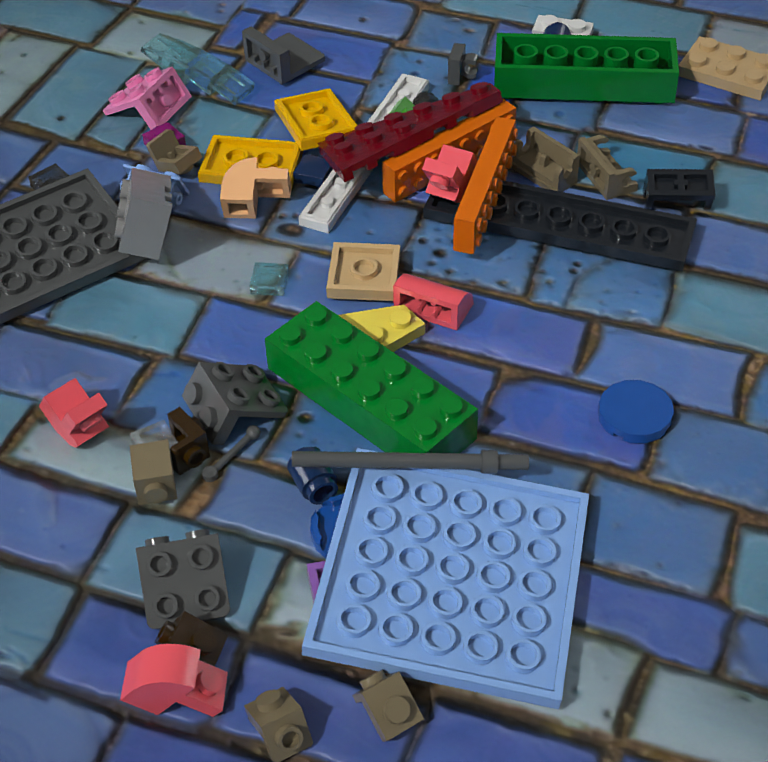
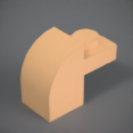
M252 157L235 163L227 170L222 180L220 203L224 218L256 219L259 197H291L289 169L278 167L259 168L258 158Z

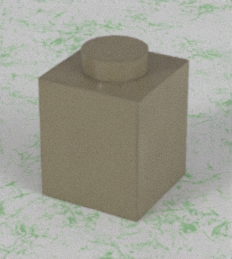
M168 439L129 445L133 483L138 504H157L177 499L174 467Z

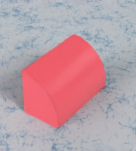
M407 273L402 274L393 285L394 306L405 305L421 320L456 331L473 306V295L471 293Z

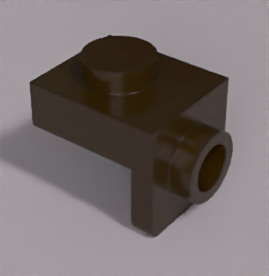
M178 407L167 415L172 439L176 442L170 448L174 470L179 475H182L210 458L206 432L200 420L195 416L190 417L181 407Z
M184 611L173 623L168 620L164 623L155 639V643L157 645L181 644L195 647L201 650L200 661L215 666L228 635Z

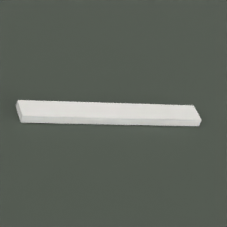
M402 74L368 122L376 123L384 120V117L391 112L396 103L405 96L414 105L419 104L429 90V80ZM365 167L353 171L354 178L347 182H344L333 169L299 215V225L329 234L373 169L365 170Z

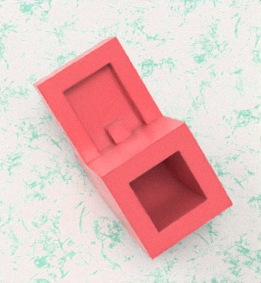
M443 144L437 160L426 157L422 170L430 181L425 193L460 203L478 161L475 154Z
M76 378L44 396L39 404V408L56 432L72 447L82 445L109 427L101 415L108 405L100 393L89 398Z
M181 644L150 646L143 649L127 662L120 701L155 715H159L177 702L214 717L223 711L228 672L200 661L201 650L195 647Z

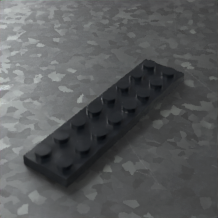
M502 181L503 187L501 194H498L496 207L492 206L491 220L487 219L486 231L681 272H683L697 222L696 218L509 181ZM430 195L423 208V218L454 224V217L460 203Z

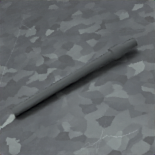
M481 450L480 454L292 451V467L480 469L481 473L497 474L498 470H528L529 455L498 454L497 450Z

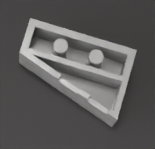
M132 168L129 180H122L114 237L120 238L118 252L159 260L173 207L172 203H169L172 199V194L169 193L171 192V176Z

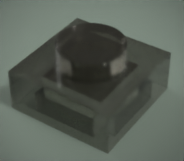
M55 163L28 178L30 186L36 190L69 175Z

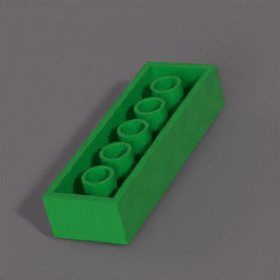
M497 33L494 86L501 91L502 98L558 99L564 101L589 100L595 102L620 101L625 103L652 102L655 104L675 103L679 78L676 38Z
M317 301L265 338L269 370L384 452L461 453L477 439L478 408Z

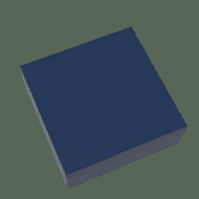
M305 154L293 172L294 182L320 187L333 168L324 158Z

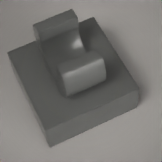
M454 43L448 59V84L459 86L462 76L468 79L476 78L478 68L469 67L468 64L476 65L478 55L474 53L465 55L466 44Z

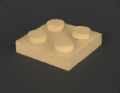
M333 242L326 286L327 298L393 301V285L397 281L399 274L400 245Z

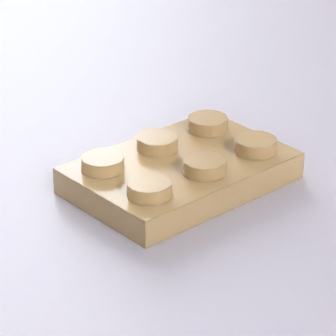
M699 36L679 63V77L761 101L768 90V54H760L746 50L738 45H729L710 37Z

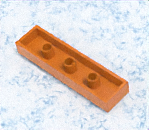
M502 99V103L474 117H467L459 121L457 126L449 130L444 129L434 134L435 137L396 157H390L382 161L383 193L396 203L428 186L430 180L422 170L426 157L437 160L443 144L473 152L478 159L495 118L502 117L516 120L517 108L505 99Z
M502 117L495 118L454 217L453 251L474 255L476 247L481 245L482 233H486L487 219L491 220L492 206L496 207L498 194H501L503 187L502 181H506L508 169L512 166V156H516L517 145L514 144L518 136V129L515 128L516 120Z

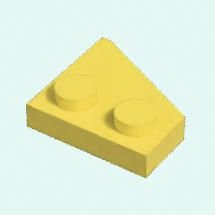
M405 305L338 315L392 352L425 334V323Z

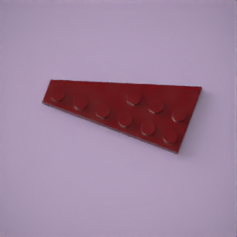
M479 82L473 84L470 90L462 93H447L442 96V100L433 103L422 102L413 106V110L405 113H390L382 121L359 124L354 128L355 130L348 133L330 134L325 138V141L318 143L320 154L340 178L347 182L354 178L353 171L364 167L365 170H371L378 166L379 158L383 156L396 157L435 137L434 130L440 127H445V129L449 130L458 125V118L462 116L474 117L502 103L501 91L491 83Z

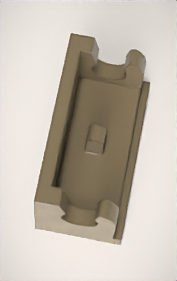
M534 126L528 129L524 146L521 140L517 139L514 144L517 145L516 156H513L512 169L545 189L564 192L577 183L579 154Z
M601 134L589 138L581 137L578 140L577 154L580 155L579 167L606 200L638 190V183L630 178L637 174L634 168L622 169L610 155L608 148L597 147V145L609 141L605 135Z

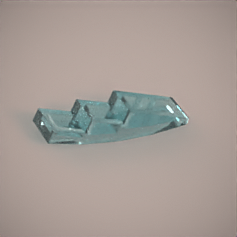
M159 33L143 45L140 50L163 69L173 66L185 86L192 81L208 95L217 91L233 105H237L250 94L255 86V82L231 65L196 46L168 35Z

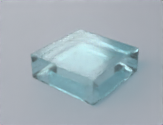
M255 262L249 285L250 294L284 296L289 276V264Z

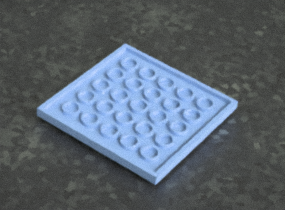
M361 448L356 450V452H376ZM351 468L303 640L302 655L374 671L383 669L384 673L388 674L400 672L402 677L559 710L563 695L589 494L467 469Z

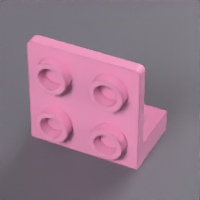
M173 66L163 70L157 67L143 77L137 74L125 83L127 88L113 94L108 99L110 104L102 111L107 116L135 106L150 130H152L156 126L166 123L192 95Z

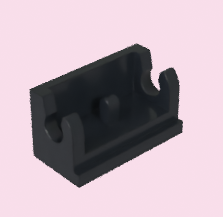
M647 169L643 186V198H646L644 208L652 209L653 201L658 200L704 201L703 210L711 209L716 196L713 169Z

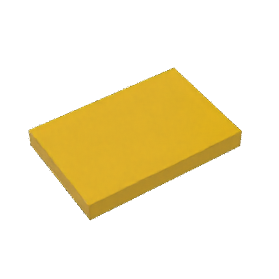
M330 88L274 100L275 111L301 151L317 148L318 143L325 141L328 135L339 132L345 134L355 130L354 128L357 126Z
M213 135L200 166L198 179L202 183L222 184L225 173L232 165L243 159L257 157L259 168L278 167L289 169L292 189L294 183L293 172L300 163L304 151H301L297 143L292 141Z

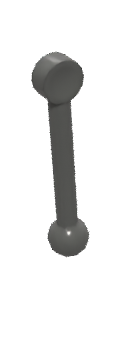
M255 425L248 427L246 435L214 466H206L202 470L203 479L206 482L217 480L218 471L249 441L260 437L261 431L259 427Z

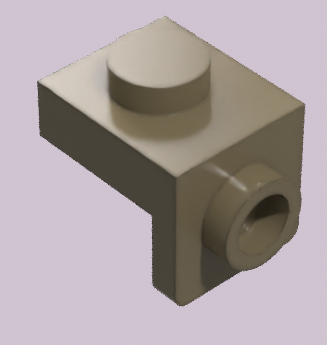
M171 129L164 130L146 144L158 171L161 172L169 171L177 175H183L191 171L194 167L193 164L203 158L198 147L180 145Z
M383 669L361 680L360 684L363 689L352 695L356 703L362 702L382 742L392 739L424 720L400 672L385 675Z
M284 687L265 691L256 700L244 705L249 721L264 739L268 754L273 762H281L313 745L302 707Z

